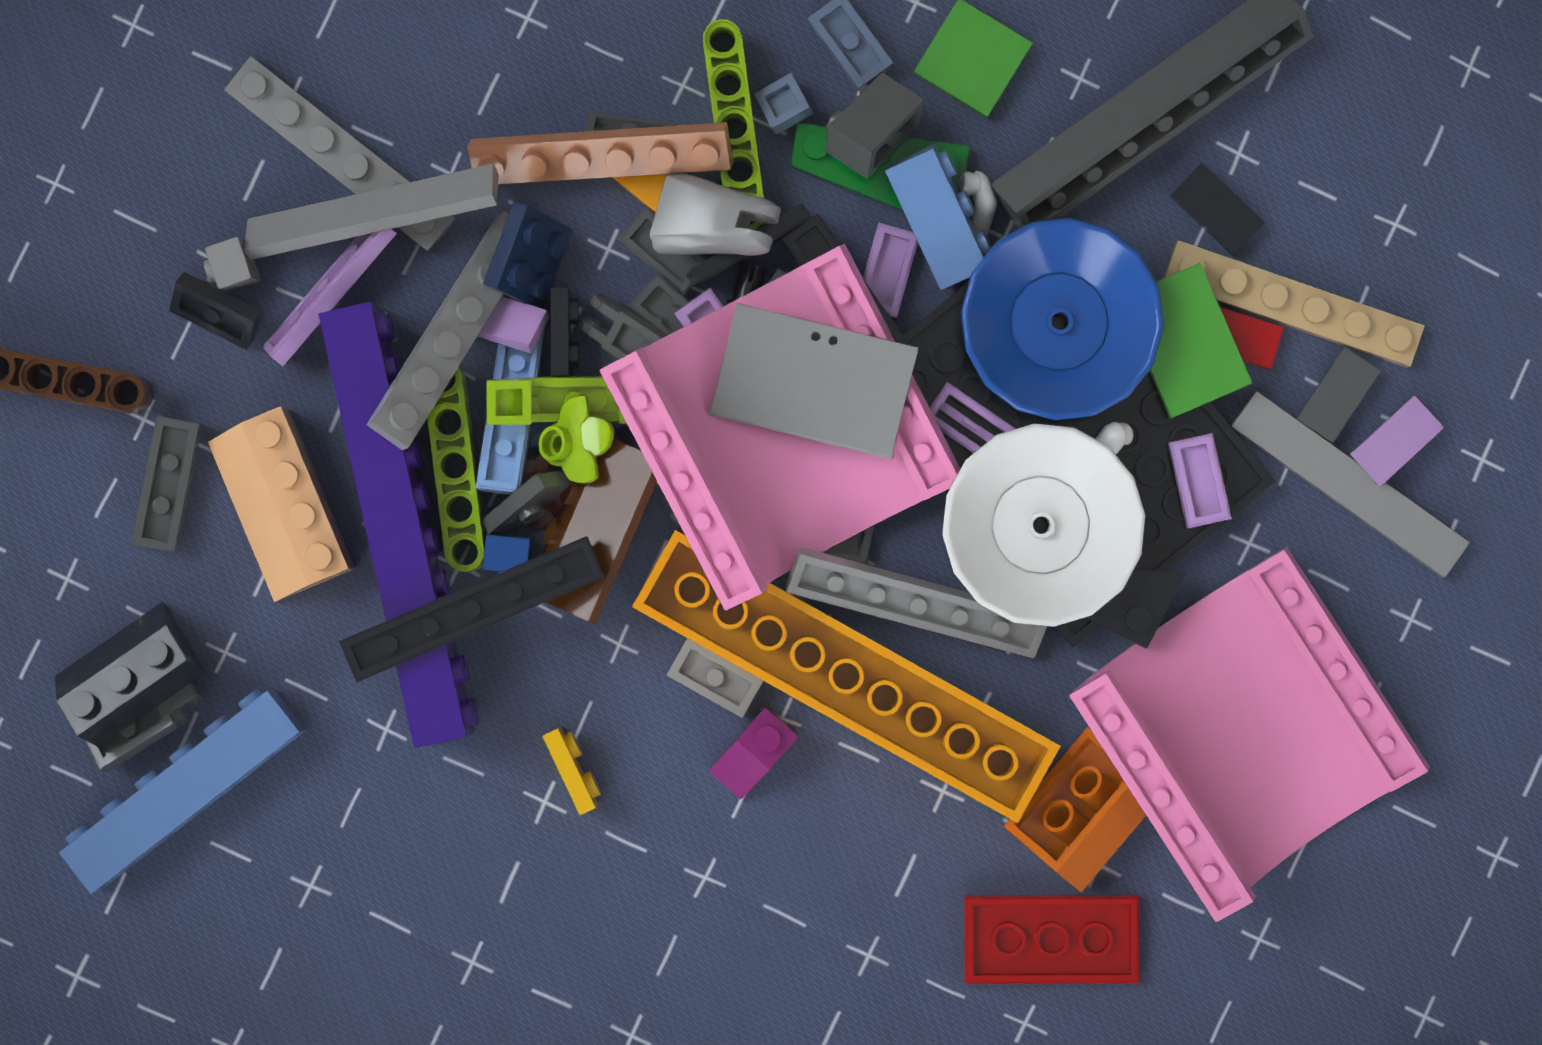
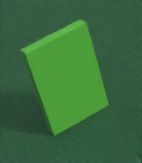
M1201 263L1156 281L1160 288L1164 330L1154 365L1149 371L1169 418L1171 419L1252 384Z

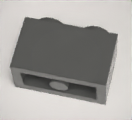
M882 72L870 85L866 83L860 87L854 96L853 102L844 111L839 109L831 116L826 126V131L828 132L826 152L868 179L920 127L924 99Z

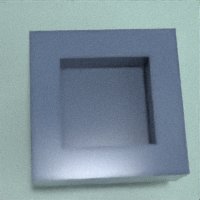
M792 73L754 93L771 129L776 135L814 114Z

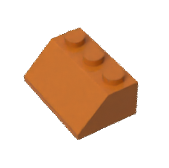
M1087 727L1041 781L1019 822L1016 823L1009 819L1003 827L1056 873L1082 892L1144 819L1146 814L1092 730Z

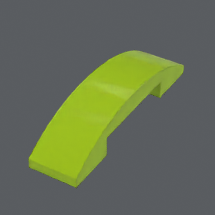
M603 376L522 377L486 380L487 425H528L531 422H558L562 406L569 399L577 396H587L590 406L589 417H599L608 422L617 421L619 424H627Z

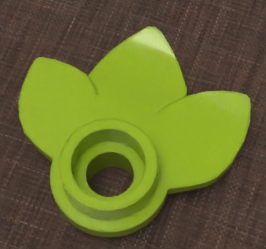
M577 396L569 399L561 408L558 422L544 429L539 438V451L542 457L550 464L562 467L566 477L576 483H591L598 479L599 472L596 457L603 455L611 447L614 438V428L611 423L599 417H589L590 406L587 396Z

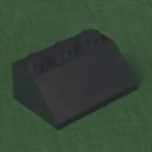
M161 602L55 676L56 699L76 735L99 747L201 677L206 671L167 606Z

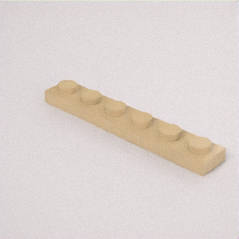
M1179 240L1176 241L1163 278L1201 263L1218 303L1406 368L1411 367L1425 325Z

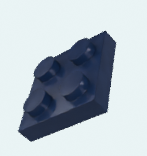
M513 202L483 285L519 302L543 309L546 299L551 294V288L554 285L553 280L561 259L567 252L569 238L573 229L527 205Z

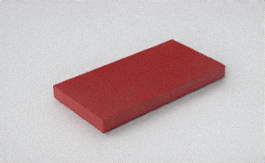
M1137 894L964 895V983L1140 984L1139 896Z

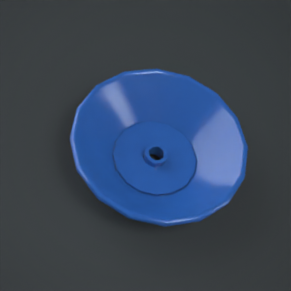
M1073 218L1030 222L998 240L971 273L961 309L965 350L985 386L1016 410L1054 421L1095 416L1129 397L1153 367L1164 330L1160 288L1141 254L1109 228ZM1055 314H1062L1066 317L1067 326L1065 329L1058 330L1054 328L1052 317Z

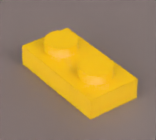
M558 727L544 734L542 737L579 815L595 809L598 806L595 797L601 795V792L591 771L584 774L576 759L582 756V752L573 733L565 734L562 727Z

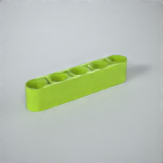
M719 19L711 22L703 33V48L713 122L723 123L729 119L736 118L746 124L747 130L745 134L740 138L730 139L733 163L744 161L753 170L751 177L744 182H736L729 177L728 170H720L722 186L764 198L742 35L735 23ZM727 33L733 37L735 44L727 52H718L711 47L710 42L716 34ZM724 76H733L740 81L741 87L737 93L731 96L723 95L716 88L718 80ZM754 222L749 225L748 229L757 230L764 223Z
M459 366L454 373L456 378L453 387L441 394L427 420L445 557L447 563L453 569L459 572H473L483 566L486 529L481 522L484 520L481 491L476 489L478 466L467 381L464 371ZM456 411L460 415L461 426L456 433L445 435L440 430L439 420L445 412ZM454 454H461L467 463L465 473L458 478L449 477L445 471L446 460ZM459 497L467 498L472 505L470 517L462 522L456 521L450 512L452 502ZM465 540L472 541L478 549V556L470 565L460 563L456 557L457 546Z

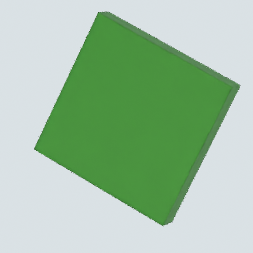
M957 0L915 68L913 75L987 119L1033 43L967 2Z

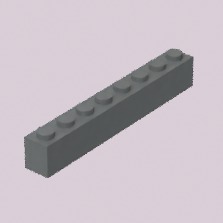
M1248 0L991 183L990 185L1004 212L1019 228L1030 222L1060 219L1311 40L1314 36L1304 8L1295 0Z

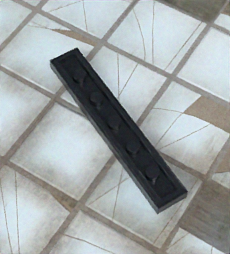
M585 536L339 641L357 683L602 579L605 576L588 536Z

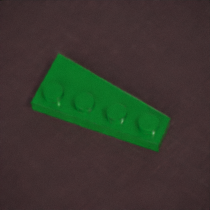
M797 123L791 168L840 188H846L880 204L883 203L903 211L885 170L888 165L936 143L940 153L946 150L949 153L957 171V175L951 178L958 193L961 192L958 187L959 178L966 172L969 146L908 138L866 179L826 152L828 138L826 126Z

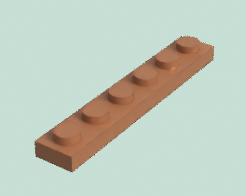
M727 122L470 139L467 146L471 168L494 164L499 174L498 184L731 170L733 164Z

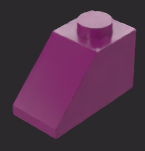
M765 705L708 771L739 799H742L799 737L798 733Z

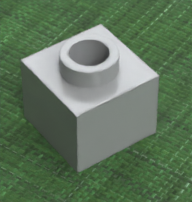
M237 236L205 248L208 260L204 261V268L212 285L217 284L219 290L232 292L262 281L255 259L250 260L244 251V238Z

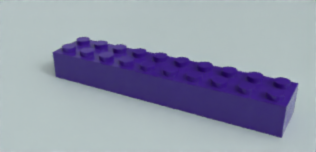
M372 302L318 313L384 615L386 621L449 595L452 591L447 570H439L436 554L442 552V544L437 527L432 528L428 521L426 511L433 510V504L428 485H423L419 480L417 469L424 467L419 443L412 441L409 448L401 450L366 425L402 368L400 358L395 357L391 353L389 341L395 340L396 337L390 314L386 315L384 310L382 311ZM455 641L396 666L414 748L467 737L475 732L474 725L480 723L478 707L474 697L467 698L464 682L470 680L469 666L465 655L458 656Z

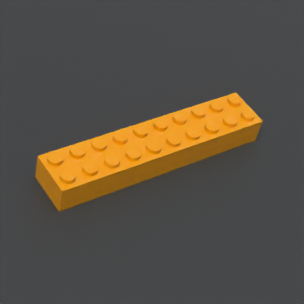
M677 530L674 531L632 606L633 608L1016 823L1019 822L1060 749V745L771 583L767 584L768 589L762 594L725 611L686 535Z

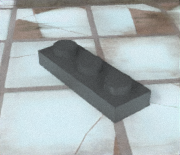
M156 416L131 544L178 553L202 424Z

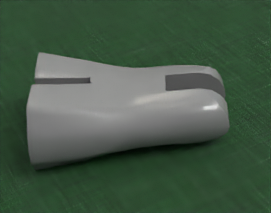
M687 173L668 174L650 231L653 249L657 253L664 255H762L769 252L773 238L765 233L748 229L750 221L778 224L781 208L763 197L734 190Z

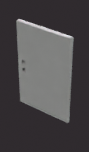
M737 303L713 403L709 408V415L892 459L894 457L893 448L919 347Z

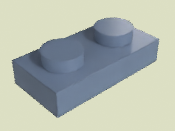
M832 0L807 18L811 28L857 90L862 85L869 84L882 72L884 73L893 66L894 62L848 0Z

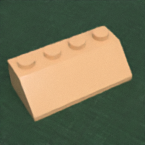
M280 406L241 422L208 441L274 602L356 569L288 408Z

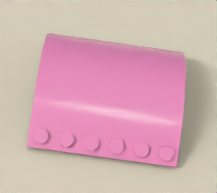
M845 243L599 370L725 611L762 594L768 589V583L789 572L799 546L824 552L888 517L950 489L961 469L913 375L911 376L893 448L894 457L892 459L709 415V408L713 403L737 303L895 341Z
M1288 547L1283 548L1172 617L1158 627L1147 649L1136 643L1095 672L1069 695L1215 922L1254 902L1256 895L1251 887L1302 846L1389 791L1391 793L1427 773L1430 768Z

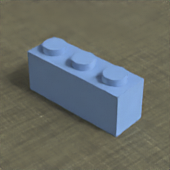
M935 143L888 165L885 172L940 290L971 277V273L992 246L984 230L976 232L970 216L975 215L974 207L966 191L958 193L951 177L957 175V171L947 150L940 153Z

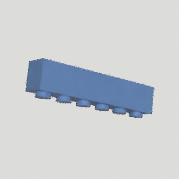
M258 688L238 703L242 709L230 720L225 715L218 718L204 730L207 738L195 747L191 742L182 746L169 757L173 764L160 774L156 769L150 771L134 784L139 791L126 801L122 796L117 797L100 810L104 817L92 827L86 822L65 838L69 845L61 850L59 854L90 894L96 893L110 884L306 731L305 727L275 689L262 693Z

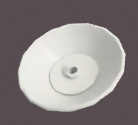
M1031 424L995 435L965 460L946 495L942 535L954 574L980 605L1014 623L1055 627L1093 615L1124 589L1142 555L1146 515L1133 475L1109 446L1074 427ZM1037 517H1044L1048 521L1049 526L1045 533L1039 534L1034 530L1033 522Z

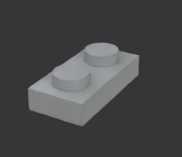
M688 638L667 673L668 677L741 718L745 715L763 682L760 678Z

